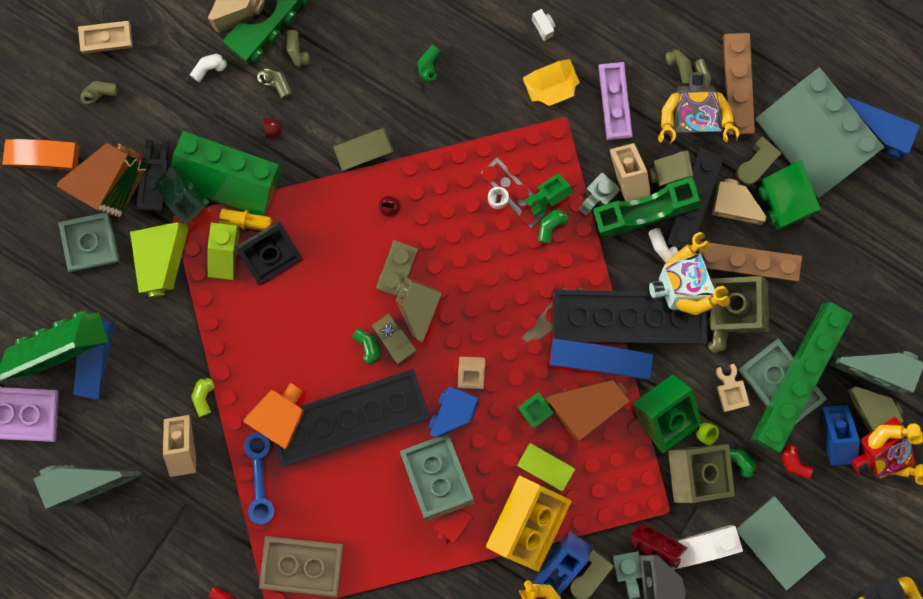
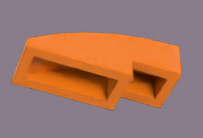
M5 140L2 165L52 171L54 169L72 171L78 165L80 146L76 143L61 141Z

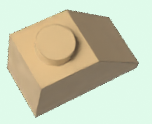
M635 144L610 149L619 187L625 201L650 196L648 173Z
M724 179V182L720 181L717 184L711 215L759 225L765 222L766 215L746 186L739 185L740 182L733 179Z
M189 415L164 419L163 457L170 477L196 473V452Z

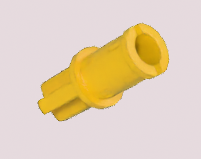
M222 208L219 218L220 224L236 225L244 231L247 228L263 231L272 225L270 217L250 214L248 210L239 212Z

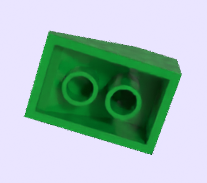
M802 160L785 167L759 182L758 194L762 202L766 201L769 209L767 211L769 223L771 226L775 225L776 230L805 221L820 210Z

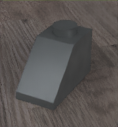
M640 555L644 599H685L686 589L683 584V578L658 555Z

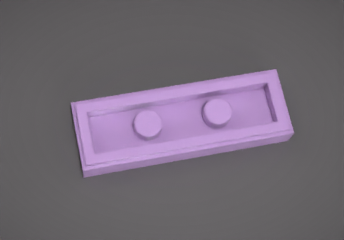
M624 62L599 64L606 140L632 138Z

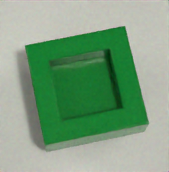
M539 392L518 407L532 428H535L554 413Z

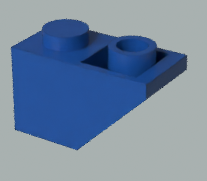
M455 387L443 390L438 404L442 405L438 415H433L429 424V428L432 429L430 436L439 437L471 423L481 398Z

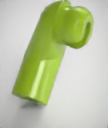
M210 378L198 380L191 395L199 417L211 413L206 401L208 392L214 389V382Z

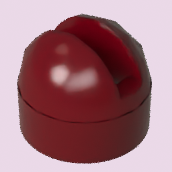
M274 118L263 119L265 139L277 137L282 130L280 122Z
M385 196L379 202V210L383 215L391 217L400 211V202L396 197ZM384 202L394 204V209L383 207Z

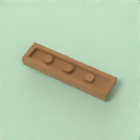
M750 33L724 34L726 101L732 110L735 123L733 126L739 130V135H753L755 128ZM729 132L728 136H735V134L733 132Z
M710 243L708 250H698L697 253H701L708 270L762 276L764 278L792 282L799 281L802 256L715 243Z

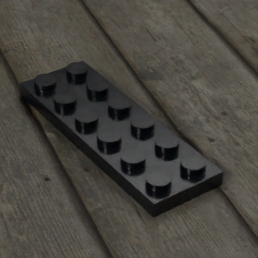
M553 290L552 339L582 343L707 344V311L699 315H692L680 310H672L669 308L665 296L652 298L650 291Z
M411 369L299 406L305 411L288 449H284L274 441L273 443L280 465L285 467L430 419L415 371Z

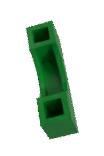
M277 0L274 13L266 21L253 25L239 22L223 40L224 45L248 66L252 62H258L264 54L263 49L269 43L273 44L279 38L280 30L283 26L291 24L297 16L296 11L302 4L306 6L311 0Z
M691 176L667 184L662 190L650 196L632 201H615L594 208L593 212L600 234L604 239L702 208L695 182Z

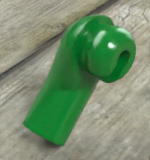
M431 45L417 62L419 77L424 82H433L437 76L433 62L441 54V51L434 45Z
M553 210L541 220L538 242L551 243L552 230L558 225H565L568 222L566 212Z
M358 327L352 339L364 345V361L370 365L375 364L381 355L377 338Z
M730 449L731 462L737 463L740 467V474L745 478L752 477L756 470V464L752 458L743 450Z

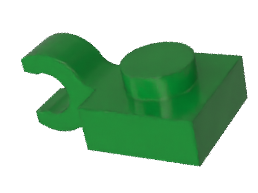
M557 173L537 188L540 192L529 196L526 199V203L533 207L530 209L535 216H539L545 211L548 203L553 207L572 194L573 191L564 178Z

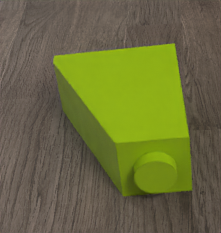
M176 222L130 232L139 293L149 294V298L164 296V291L173 290L188 233L187 224Z

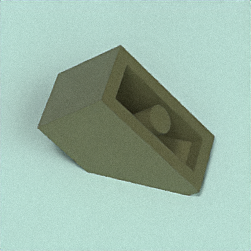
M688 150L653 162L652 168L649 169L651 183H656L657 190L663 189L667 184L693 177Z
M859 387L847 389L868 433H871L879 425H883L894 417L900 423L904 422L901 417L903 410L897 401L894 402L892 398Z

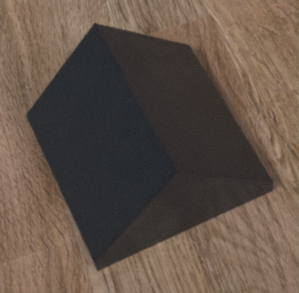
M280 221L235 247L258 285L303 259Z

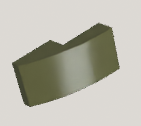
M385 128L333 147L342 171L394 152Z

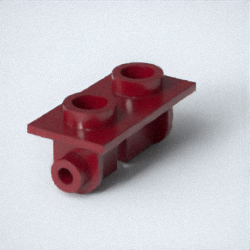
M641 524L630 535L632 537L631 544L634 545L635 549L647 555H653L656 550L657 555L671 568H678L681 563V558L679 557L688 549V547L682 545L677 540L669 538L645 524Z

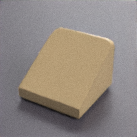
M459 357L458 388L484 389L485 358Z

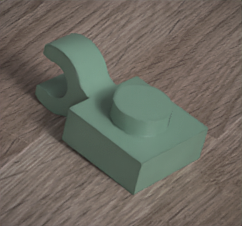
M602 172L584 191L588 198L582 203L579 210L586 216L596 205L600 207L608 204L621 189Z
M639 552L612 556L617 582L625 581L629 599L640 597L636 581L637 578H642Z

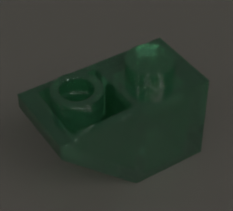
M174 165L155 182L166 205L185 225L209 203Z

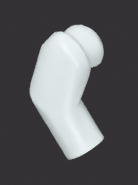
M220 54L202 57L190 73V76L196 81L201 82L208 70L215 68L217 71H223L227 66V61Z
M660 228L649 231L648 234L654 250L664 262H667L678 252L677 248L673 246L668 249Z

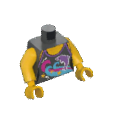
M690 73L689 86L677 87L676 93L671 94L663 106L661 118L663 130L658 136V140L661 143L664 139L663 134H668L671 137V144L676 138V133L722 132V127L725 128L723 133V140L725 142H728L726 134L729 132H733L736 136V141L738 140L739 130L733 126L735 123L731 107L723 94L717 92L714 86H705V73Z

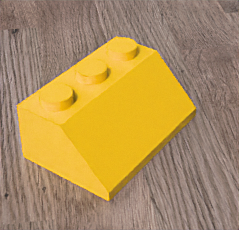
M519 476L488 540L486 548L539 572L572 501Z

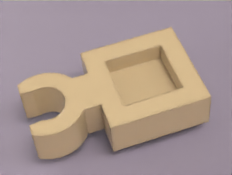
M734 364L729 365L731 370L729 376L723 375L721 367L716 368L717 377L723 381V385L717 387L723 412L750 405L743 380L735 381L737 368Z

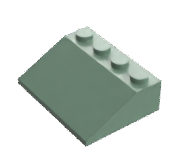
M820 67L754 119L790 165L802 160L817 198H820L884 148Z
M52 465L40 470L41 476L34 478V482L45 509L75 505L141 477L142 474L140 471Z

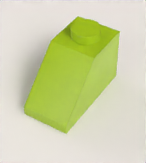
M211 223L208 241V278L234 281L238 253L235 247L239 245L240 238L238 226Z

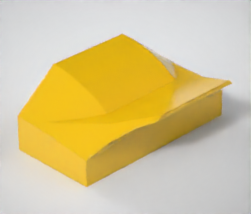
M570 59L558 61L523 77V82L532 103L540 101L548 106L573 97L575 87L580 83Z

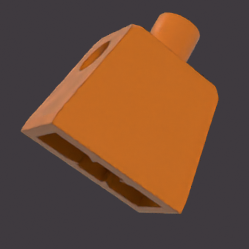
M292 383L288 385L283 395L271 390L247 415L243 422L284 449H288L305 411L295 404L303 390Z

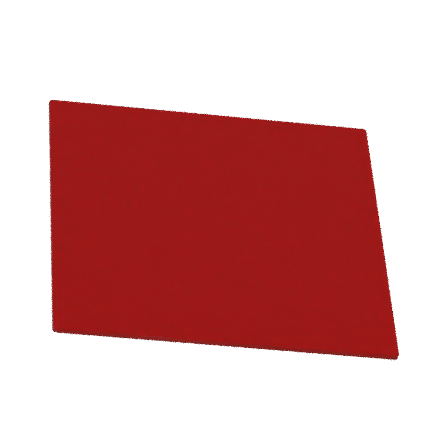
M562 117L276 189L265 216L271 218L272 225L278 221L281 222L303 259L258 285L238 253L234 281L208 278V241L211 223H219L222 208L239 212L243 211L223 204H216L176 214L173 217L174 223L179 222L188 225L182 259L211 380L214 382V393L259 580L265 536L343 544L337 597L262 589L264 599H336L500 557L501 555L486 548V545L519 476L572 501L553 543L562 541L569 531L578 537L669 513L670 507L653 442L639 423L633 403L640 398L636 378L599 374L597 372L549 365L552 330L539 340L532 339L527 343L522 339L528 330L534 328L536 320L551 304L553 290H562L563 288L566 290H577L580 286L583 290L613 291L592 210L586 216L579 210V207L588 196L584 193L586 187L570 126L566 118ZM498 157L507 167L509 174L516 176L522 184L518 185L498 163L494 166L488 165ZM559 173L570 185L573 193L553 207L548 203L545 209V216L553 210H561L567 213L568 222L565 225H558L552 230L550 244L538 242L541 220L544 217L530 228L528 225L533 223L536 217L530 210L533 207H530L528 204L520 206L518 200L528 198L529 190L534 195L540 192L537 188L538 186ZM507 177L510 179L509 187L501 186L500 181L502 178ZM494 181L499 187L506 189L509 198L522 210L520 216L509 204L502 209H495L490 206L488 193L494 188L490 182ZM497 194L496 203H500L502 195ZM393 196L399 200L401 207L398 214L390 217L380 212L379 202L383 197ZM384 202L383 207L394 209V204ZM238 227L240 229L239 244L261 231L248 228L244 231L241 227ZM393 240L418 249L408 278L432 286L442 293L423 342L418 341L410 334L396 303L397 296L376 288ZM552 308L548 309L545 314L546 320L549 323H552ZM387 314L392 317L417 351L399 365H397L372 327L375 322ZM358 327L377 338L381 355L375 364L370 365L364 361V345L352 339ZM588 343L628 350L627 343ZM459 357L485 358L484 389L458 388ZM414 369L430 419L285 467H281L274 443L269 439L270 450L263 458L265 498L272 503L274 516L271 521L263 525L252 522L248 515V508L255 500L253 459L245 453L244 442L250 434L258 431L244 423L243 420L271 390L283 395L288 385L292 383L303 390V393L295 403L297 406H303ZM612 380L615 383L621 382L629 392V395L626 396L629 402L580 441H576L554 413L535 428H532L518 409L520 405L538 392L545 400L550 395ZM455 387L480 397L481 401L471 423L448 432L475 504L462 508L474 518L457 543L450 541L446 544L435 536L438 531L433 528L440 517L427 522L424 520L400 451L436 438L430 436L432 429L429 428V424L433 415H438L442 405L438 404L443 390ZM529 443L575 468L563 492L517 466Z

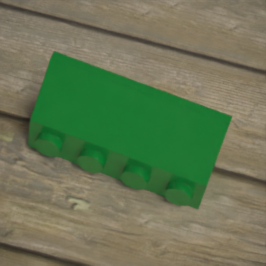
M182 131L173 154L169 186L243 212L248 210L250 214L265 216L282 175V170L279 164Z
M87 310L72 314L73 319L69 321L68 319L54 322L51 329L43 328L33 332L34 337L26 336L15 340L16 345L7 348L0 364V381L33 376L108 343L109 341L99 312L88 314Z

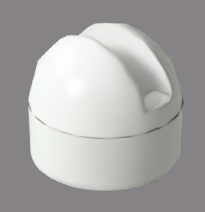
M494 187L489 191L488 202L492 208L502 209L508 204L509 195L506 189ZM497 194L502 195L500 203H496Z

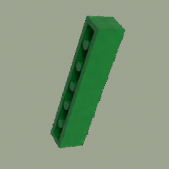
M832 302L821 305L750 440L772 452H781L853 314Z

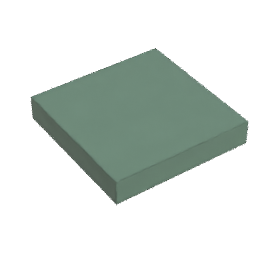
M100 213L58 222L69 273L120 262L110 214Z

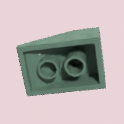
M904 351L903 354L841 357L831 360L829 363L832 367L898 394L913 393L923 370V362L918 360L919 356L908 351Z

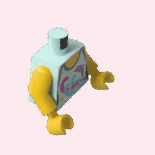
M696 233L692 238L693 244L686 245L664 264L659 281L649 285L652 298L665 296L667 304L672 310L699 315L715 308L717 303L720 306H727L730 303L728 296L720 298L722 295L728 294L729 291L724 286H719L714 290L701 253L696 254L697 250L706 251L710 246L708 240L698 245L699 241L705 237L704 233Z

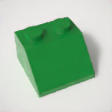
M674 375L668 377L633 403L639 423L661 453L668 451L702 424L692 388Z

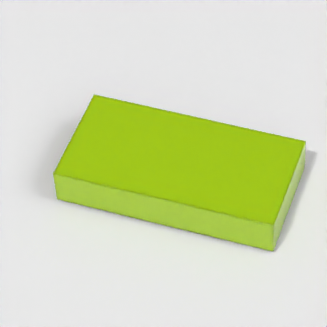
M529 443L517 465L562 492L575 471V468Z

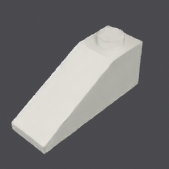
M734 525L724 526L677 540L682 545L688 547L679 557L681 558V563L678 568L743 552L736 526Z

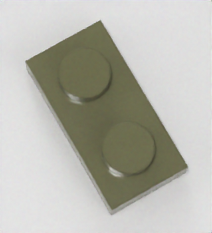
M393 240L376 288L394 295L398 282H403L404 277L409 276L418 249Z

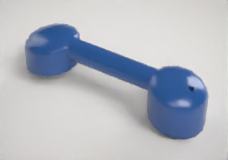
M255 432L250 434L244 442L245 453L253 459L255 500L248 508V515L252 522L263 525L271 521L274 516V507L265 498L263 458L270 450V442L266 436Z

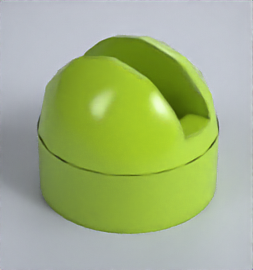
M711 423L700 424L699 431L696 430V437L702 443L712 445L718 438V427Z

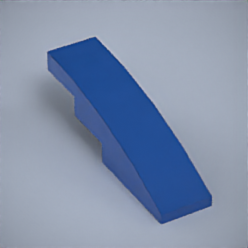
M552 339L549 365L597 372L599 374L650 380L653 354Z

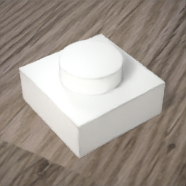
M542 9L533 13L532 21L542 39L546 41L553 37L555 23L549 14L545 15Z

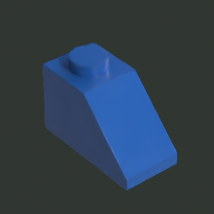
M849 406L823 407L825 446L830 464H852L851 460L858 457L860 440Z

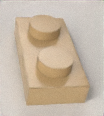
M129 21L78 27L80 51L82 54L133 48Z

